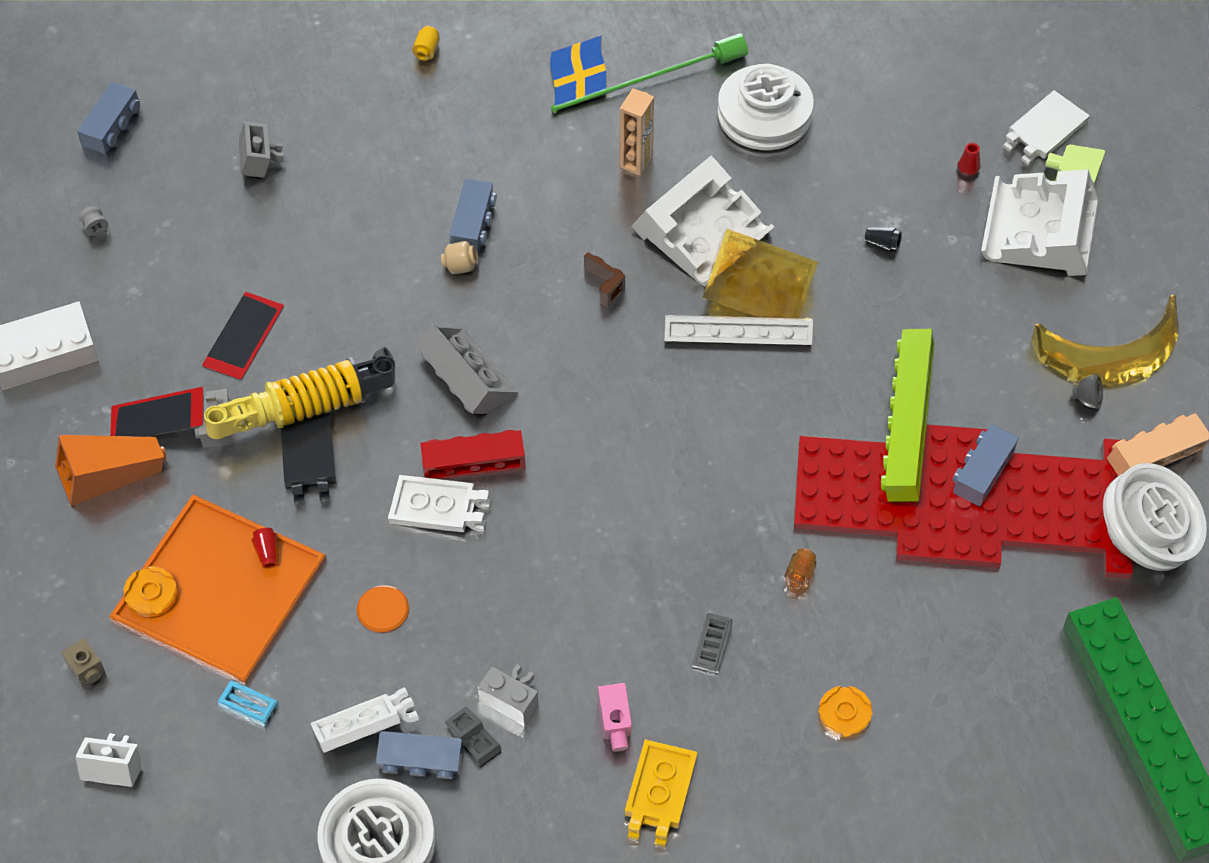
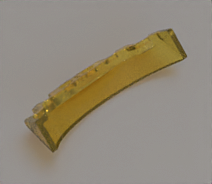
M1176 295L1169 297L1165 308V315L1159 324L1146 335L1129 343L1116 346L1083 345L1054 334L1042 324L1035 325L1031 341L1039 360L1048 367L1050 365L1052 368L1065 374L1067 379L1079 383L1088 375L1098 374L1102 380L1103 387H1117L1125 383L1132 384L1147 378L1162 364L1164 365L1175 347L1179 333Z

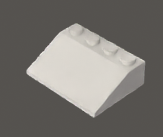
M79 301L0 325V387L2 391L99 361Z

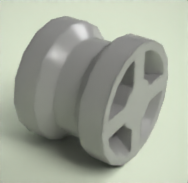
M89 206L83 209L78 217L89 236L102 234L108 228V222L102 216L103 213L98 206Z

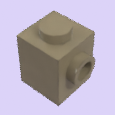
M85 638L61 652L67 666L82 687L88 683L96 682L102 674L106 673L100 659Z

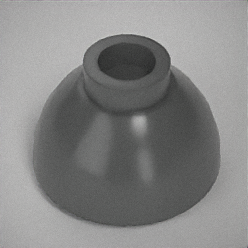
M1091 374L1083 378L1079 384H1074L1073 398L1079 399L1083 405L1089 408L1098 409L1103 400V384L1098 374Z

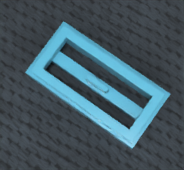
M230 680L217 702L218 706L264 727L268 723V718L272 717L274 708L276 709L279 705L277 700ZM234 690L236 692H239L245 696H248L254 700H257L263 704L268 705V707L264 708L260 705H257L250 700H247L245 698L239 697L231 693V691ZM226 699H229V700H231V701H234V702H236V703H238V704H240V705H243V706H245V707H247V708H249V709H252V710H254V711H256V712H258V713H260V714H263V715L261 716V715H259V714H257V713H254V712H252V711H250V710H248V709H245V708H243V707H241V706H239V705H236V704H234V703H232V702H230V701H227Z

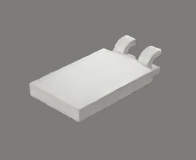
M1054 90L1010 127L1009 133L1005 137L1008 141L1003 145V148L1011 152L1019 143H1023L1026 146L1023 152L1026 154L1021 158V161L1026 165L1031 164L1037 156L1045 159L1049 153L1056 150L1089 121L1090 115Z
M399 475L388 521L389 524L464 532L465 527L468 526L473 530L484 532L486 527V520H483L484 513L473 512L474 506L490 510L492 502L491 498H489L490 492L488 490H475L474 483Z
M406 688L399 689L393 695H381L310 723L323 753L401 723L400 719L406 722L419 720L416 711L406 713L412 711L413 706H415L411 697L400 703L402 698L409 696Z

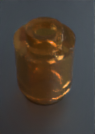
M804 548L798 549L796 553H793L784 575L785 580L791 587L801 589L809 585L817 565L816 555Z

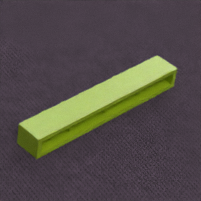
M932 328L902 329V337L897 340V353L899 354V358H895L897 377H893L892 382L895 396H891L890 408L893 411V416L888 417V429L891 431V434L886 436L888 455H885L883 460L886 476L881 477V489L886 491L888 502L919 501L935 349Z

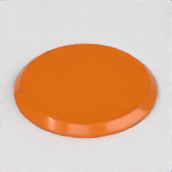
M387 585L376 586L367 590L360 597L357 604V616L361 624L365 628L378 633L397 629L405 622L409 613V603L404 593L395 587Z

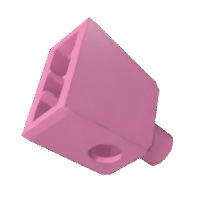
M625 683L599 686L597 704L604 740L611 739L612 751L627 750L629 748L627 737L631 736L632 723Z

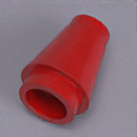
M976 143L967 144L958 160L957 166L963 175L973 176L981 168L980 147Z
M268 527L255 530L252 533L253 538L251 541L262 567L271 568L278 564L277 534L273 532L272 528Z

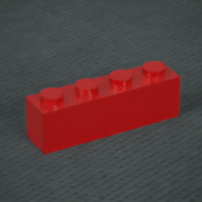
M505 430L492 434L481 433L468 437L456 436L445 440L432 439L420 443L425 478L441 480L526 469L521 430Z

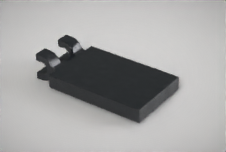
M330 413L319 416L313 415L312 418L304 416L302 421H298L295 418L294 423L281 428L285 487H292L294 503L305 502L303 485L317 484L320 500L330 499L329 482H336Z

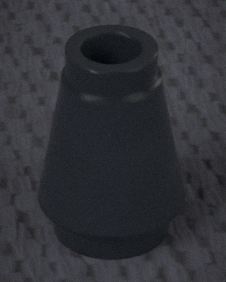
M868 227L866 229L865 241L889 251L899 249L902 239L901 231H897L896 228Z

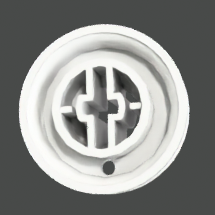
M773 64L753 65L736 71L721 86L718 97L719 123L723 131L732 140L745 147L757 150L785 148L800 140L810 127L813 111L812 91L803 78L789 69Z
M1152 463L1137 464L1115 478L1107 487L1103 500V512L1108 534L1118 550L1136 563L1152 570L1168 571L1179 567L1187 560L1193 558L1202 549L1207 532L1203 508L1191 487L1173 471Z
M369 779L357 782L343 789L326 806L318 826V846L323 863H430L434 854L435 831L428 806L413 789L393 780ZM369 832L373 835L374 839H370ZM383 844H385L386 852L381 847Z

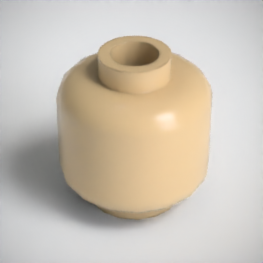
M467 241L448 244L445 247L444 254H441L442 265L444 268H448L451 274L473 271L475 264H478L477 250L474 245L471 246Z

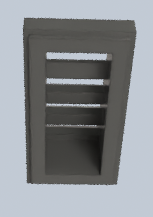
M707 613L692 667L718 674L732 630V619ZM711 635L722 639L721 641H719L716 639L708 638L707 636ZM706 645V646L714 647V648H717V649H719V650H718V651H715V650L707 649V648H704V646ZM701 655L716 658L715 662H713L710 660L702 659Z

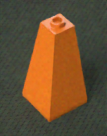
M60 435L55 468L69 503L73 506L162 472L163 462L166 461V452L163 446H159L156 437Z

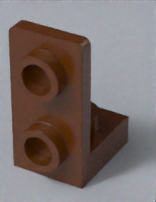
M587 252L584 255V268L604 281L599 289L600 304L609 308L625 290V275L620 269L606 264L599 256H594Z

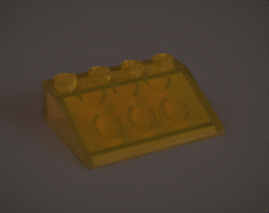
M726 229L723 232L702 298L757 318L799 319L818 261Z

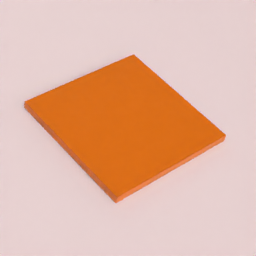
M192 494L141 569L154 566L163 568L172 575L177 587V597L169 611L160 616L143 617L130 610L123 595L109 618L110 621L246 685L326 561V555L273 531L277 534L278 564L271 568H263L251 539L253 538L252 533L255 530L266 527Z

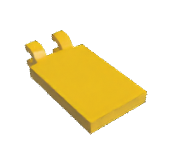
M644 740L624 814L631 817L628 827L629 839L638 841L642 824L657 827L654 845L666 846L670 827H679L698 752Z

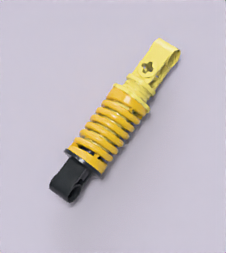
M379 356L375 359L356 364L350 357L336 363L334 366L328 365L326 368H318L316 371L311 370L307 374L301 373L298 377L291 376L288 380L281 379L275 382H266L265 392L257 394L254 392L250 396L209 407L204 413L206 433L210 438L221 439L255 427H265L267 423L275 422L278 428H283V426L294 423L295 418L298 421H302L304 415L307 418H312L313 412L319 416L322 414V409L325 413H329L331 407L334 410H338L341 404L344 407H348L349 404H363L366 400L365 394L390 388L394 385L395 361L389 356Z

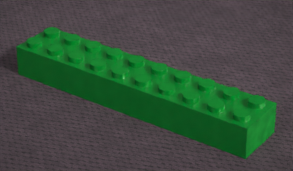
M1115 597L1068 612L1063 627L1179 862L1182 863L1208 854L1209 776L1120 601Z

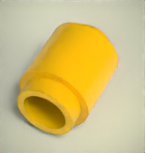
M424 26L419 30L412 47V53L419 60L425 61L433 58L440 40L437 29L431 26Z

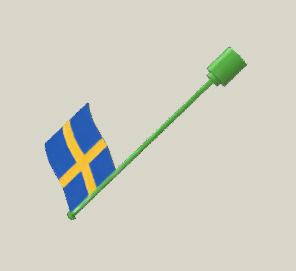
M740 33L715 42L710 54L607 89L606 68L601 52L602 35L553 51L550 56V69L555 86V104L551 106V111L557 113V110L712 57L716 61L719 60L721 64L748 55L747 43L744 36Z

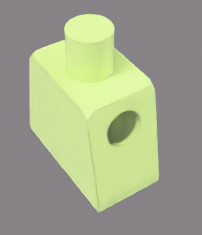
M1067 145L1063 157L1049 153L1045 166L1058 171L1089 169L1095 185L1105 150Z

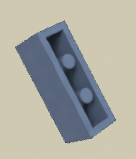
M111 81L77 131L81 146L107 154L109 149L116 144L117 137L121 131L126 129L132 115L139 109L140 101L136 89Z
M470 179L464 180L449 234L450 244L467 241L471 246H475L477 254H479L480 246L485 245L487 231H485V228L490 226L492 212H490V209L496 205L497 193H493V183Z
M993 424L990 425L986 432L982 430L976 441L978 446L975 451L970 449L964 460L966 465L963 469L958 468L952 479L955 482L953 493L981 507L1015 452L1019 437Z
M380 731L376 764L379 768H382V772L389 774H398L399 770L409 771V775L425 777L426 773H435L437 778L453 779V775L460 776L464 743L459 738Z

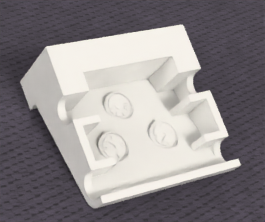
M712 155L645 210L631 226L643 240L648 238L702 286L709 285L774 228L773 224L766 226L760 221L759 214L761 211L742 189L739 192H735L730 187L729 180L731 177Z
M1089 169L1058 171L1057 181L1046 179L1044 173L1014 175L1013 183L1005 184L1000 176H995L981 249L983 256L993 262L1066 270L1068 276L1087 275L1099 206V197Z

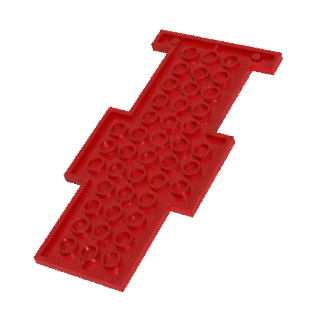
M927 424L919 501L888 502L886 491L881 489V477L886 476L883 460L884 456L888 455L885 442L810 436L799 437L794 529L897 537L896 560L1000 568L1001 547L1013 546L1104 554V577L1131 579L1133 574L1132 559L1121 553L1113 544L1108 534L1103 512V500L1106 489L1118 477L1107 457L1113 450L1112 446L1120 440L1104 438L1102 443V460L1013 453L980 507L954 494L955 482L952 479L957 469H963L966 465L964 460L970 449L975 451L978 446L976 441L982 430L986 432L988 429Z

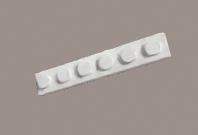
M665 315V341L812 345L813 319Z

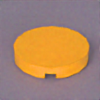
M154 566L145 567L141 571L133 572L126 580L123 589L125 602L130 610L139 616L149 618L160 616L169 611L177 597L176 582L172 575L163 568Z
M834 687L827 691L820 700L818 711L820 723L827 732L836 737L845 739L857 737L865 732L871 723V701L864 692L856 687Z

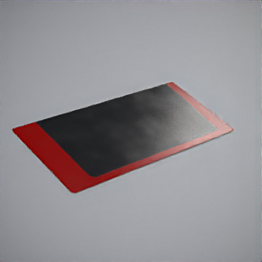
M245 292L202 366L237 379H242L284 305Z
M203 387L112 406L110 436L150 437L203 425Z

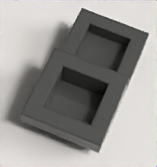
M467 706L445 721V724L455 738L462 739L464 743L463 748L479 766L502 751L500 744L484 729L482 721Z

